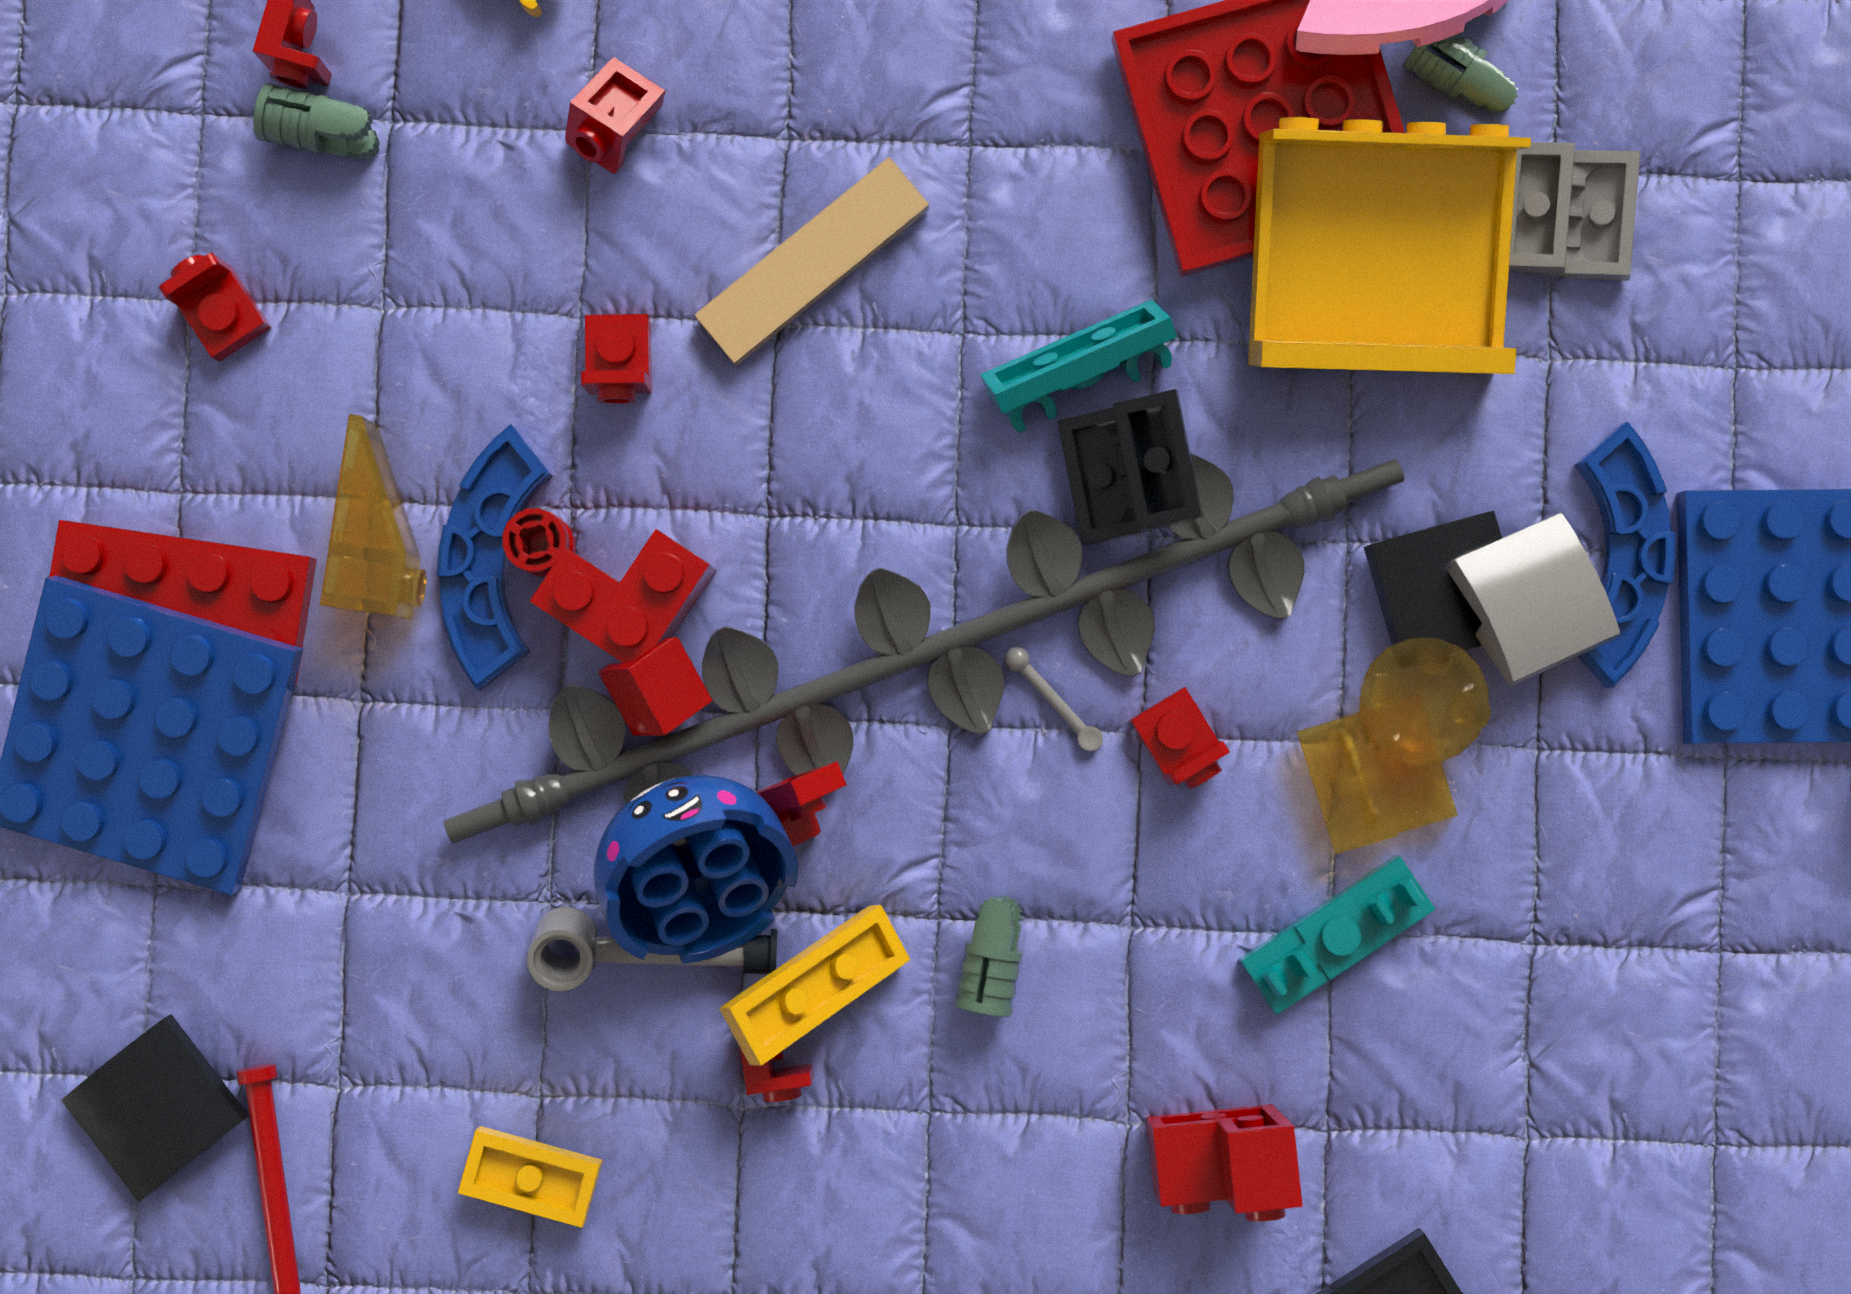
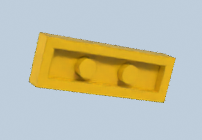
M869 905L728 1001L719 1010L749 1064L761 1066L910 961V958L881 905Z

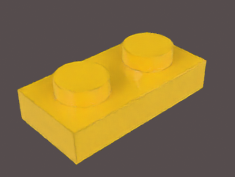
M480 1126L475 1130L458 1194L583 1228L588 1218L603 1160Z

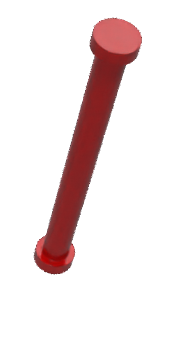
M265 1064L236 1071L238 1085L245 1084L274 1294H301L271 1079L278 1077L276 1064Z

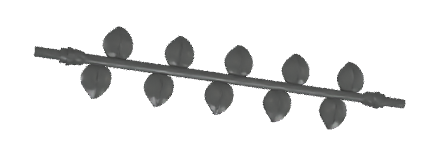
M1191 454L1203 517L1168 526L1172 532L1184 539L1080 579L1077 578L1082 563V545L1078 536L1072 528L1060 520L1031 509L1023 513L1011 529L1006 546V562L1010 575L1016 585L1032 597L925 637L931 616L930 602L925 592L909 578L884 568H876L865 576L859 586L854 613L856 625L866 645L880 653V655L775 695L773 693L778 679V660L771 647L765 641L750 633L730 626H723L712 634L706 644L702 661V678L713 702L728 713L622 753L620 752L625 740L626 722L614 700L592 689L570 684L557 694L552 704L548 727L549 737L555 753L565 765L575 771L565 775L547 774L537 776L532 780L515 781V787L502 791V799L444 820L445 830L450 841L454 844L509 822H512L515 827L527 822L534 825L545 816L552 815L555 811L561 810L572 798L630 777L624 792L625 804H627L635 796L654 785L674 778L694 775L678 763L666 762L779 719L782 720L776 732L778 751L783 762L795 775L838 761L844 775L854 746L851 725L835 708L819 704L932 661L934 662L928 670L927 684L936 707L944 716L959 727L973 733H986L991 728L1002 699L1004 675L1001 666L989 653L983 649L971 646L1084 604L1079 612L1077 625L1080 638L1086 649L1095 659L1110 670L1127 676L1138 675L1142 670L1152 642L1155 620L1153 612L1147 603L1136 593L1124 590L1123 588L1231 547L1234 548L1227 562L1228 576L1233 589L1240 598L1259 612L1280 619L1290 617L1304 577V559L1296 544L1283 534L1273 531L1286 526L1292 528L1316 524L1317 522L1335 520V514L1348 510L1349 502L1404 482L1402 468L1396 459H1392L1340 480L1335 475L1325 479L1317 476L1308 481L1305 486H1299L1295 490L1288 492L1281 498L1279 503L1229 521L1234 500L1233 486L1230 479L1223 470L1214 464Z

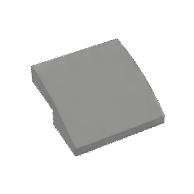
M1531 142L1530 148L1517 150L1509 270L1579 279L1630 281L1640 151L1575 150V143Z
M1562 513L1455 559L1448 570L1482 622L1475 634L1509 687L1616 639L1620 634L1615 614L1601 580L1587 552Z

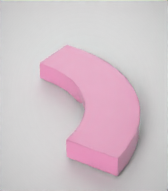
M1310 0L1297 30L1296 50L1334 55L1379 53L1380 44L1412 40L1417 47H1421L1464 32L1466 22L1483 13L1487 16L1494 14L1508 0Z

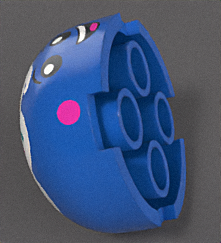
M710 775L674 778L654 785L635 796L614 816L607 826L599 842L594 862V886L609 931L617 944L631 955L644 960L647 953L679 955L682 964L699 962L720 956L756 937L775 920L772 909L779 902L787 887L796 886L798 878V861L795 850L772 807L765 799L747 786L731 779Z

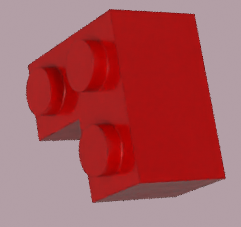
M655 529L620 582L565 547L529 602L622 663L632 662L665 638L675 635L717 570L691 551Z
M1273 1104L1146 1117L1154 1195L1161 1207L1171 1206L1172 1213L1197 1214L1210 1210V1202L1227 1200L1236 1214L1245 1213L1246 1220L1255 1222L1279 1220L1286 1216L1285 1209L1303 1207L1295 1128Z

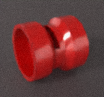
M527 508L516 513L507 522L502 534L503 549L507 558L516 567L539 577H546L565 547L576 553V538L571 527L552 512L541 508Z

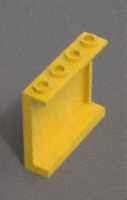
M1306 117L1280 118L1279 129H1271L1259 134L1248 366L1515 374L1517 348H1504L1517 150L1530 148V137H1509L1510 126L1502 124L1470 125L1469 135H1446V123L1409 122L1406 125V133L1382 132L1383 121L1344 120L1343 131L1318 130L1319 119Z

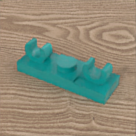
M1151 299L980 374L991 400L1002 414L1005 413L1014 429L1021 433L1026 431L1025 423L1022 420V411L1029 403L1038 402L1049 420L1056 417V404L1049 393L1058 389L1064 391L1068 388L1081 389L1089 387L1100 381L1104 376V372L1118 366L1122 368L1133 382L1141 380V375L1137 368L1138 359L1142 354L1149 351L1154 353L1156 361L1164 369L1171 367L1172 355L1164 343L1177 338V334L1171 317Z
M1395 855L1238 960L1272 1012L1277 1015L1436 909L1401 856Z

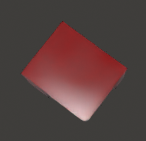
M677 637L665 638L632 662L609 663L598 671L633 736H665L713 701L681 641Z

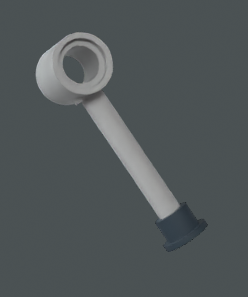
M561 907L547 912L537 923L527 954V966L531 976L538 984L553 991H567L578 987L588 978L591 970L595 969L596 963L744 967L743 973L769 974L776 969L777 929H771L770 935H757L732 951L699 962L682 964L679 955L647 953L644 960L625 951L617 944L613 937H598L595 923L583 911L571 907ZM555 940H566L574 944L579 953L572 957H560L551 952L547 944Z

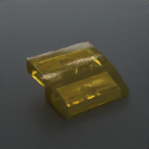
M1418 693L1296 731L1335 854L1398 836L1397 833L1458 816Z

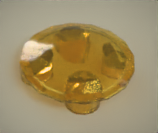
M1410 638L1389 646L1369 665L1360 685L1359 713L1368 735L1387 754L1401 759L1409 765L1436 764L1463 752L1478 737L1481 729L1488 723L1491 716V707L1488 702L1489 689L1479 665L1462 648L1439 638Z

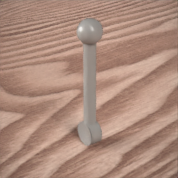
M1013 647L1008 650L1005 655L1007 667L1012 671L1021 672L1077 733V743L1083 750L1095 751L1098 749L1103 741L1101 731L1096 727L1085 725L1031 666L1029 654L1025 649Z

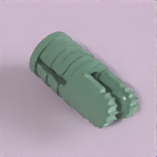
M1459 34L1421 47L1415 46L1402 65L1408 71L1411 70L1416 73L1417 77L1423 81L1426 80L1431 83L1432 87L1438 91L1441 90L1446 93L1447 97L1453 101L1460 94L1476 106H1483L1484 111L1489 110L1490 113H1500L1503 110L1510 109V105L1515 104L1514 100L1518 97L1516 91L1519 89L1515 87L1516 82H1512L1511 77L1506 78L1503 71L1484 59L1488 51L1482 47H1477L1473 44V41ZM1429 46L1430 48H1432L1433 50H1435L1436 52H1438L1439 54H1441L1442 56H1444L1445 58H1447L1448 60L1462 68L1463 72L1459 71L1454 66L1447 63L1439 56L1426 49V47Z
M269 83L265 84L258 94L254 108L253 127L255 136L260 141L275 142L283 146L291 145L293 148L301 150L309 149L315 153H329L347 158H360L361 160L365 158L370 159L372 156H376L377 151H380L378 136L371 127V124H373L371 116L364 107L352 106L351 103L333 100L328 96H316L310 92H298L296 89L287 87L280 88L278 85Z
M998 896L995 899L990 897L989 900H984L983 905H979L980 910L977 911L979 917L975 920L972 941H966L964 951L966 953L965 958L962 960V975L959 978V991L954 1004L956 1007L986 1015L1011 1016L1013 1008L1012 999L1015 997L1016 992L1015 983L1019 975L1018 966L1023 953L1017 950L1022 926L1020 920L1023 919L1021 913L1023 910L1020 909L1021 904L1016 902V898L1011 899L1010 896H1005V898Z

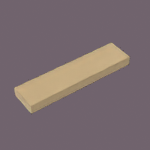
M888 157L694 315L735 367H737L929 210V204L893 160Z

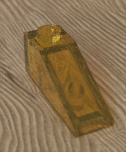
M349 414L320 605L337 610L412 620L413 607H420L424 600L427 584L426 570L419 569L421 556L379 428L363 416Z

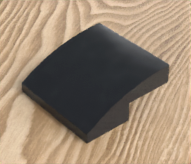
M1173 389L1114 403L1113 408L1057 421L1082 545H1092L1203 517L1178 390Z
M1494 510L1363 547L1399 669L1482 646L1475 635L1482 622L1448 570L1455 559L1502 539Z
M172 1014L160 1020L131 1042L61 1100L138 1202L155 1192L193 1159L210 1149L249 1116Z

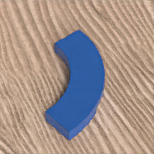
M1628 421L1620 424L1574 464L1593 492L1602 517L1606 556L1601 583L1606 591L1620 630V634L1616 639L1578 656L1605 688H1613L1632 669L1657 631L1660 624L1658 619L1664 606L1669 584L1673 583L1676 559L1675 532L1671 530L1669 509L1664 495L1667 492L1665 483L1648 448Z
M512 424L506 427L488 444L459 485L461 488L453 502L447 523L443 525L438 549L437 576H439L440 600L444 615L442 617L451 647L463 671L475 689L479 691L483 690L531 652L522 640L508 606L504 576L506 554L503 549L502 534L507 522L516 513L523 511L540 487L553 477Z

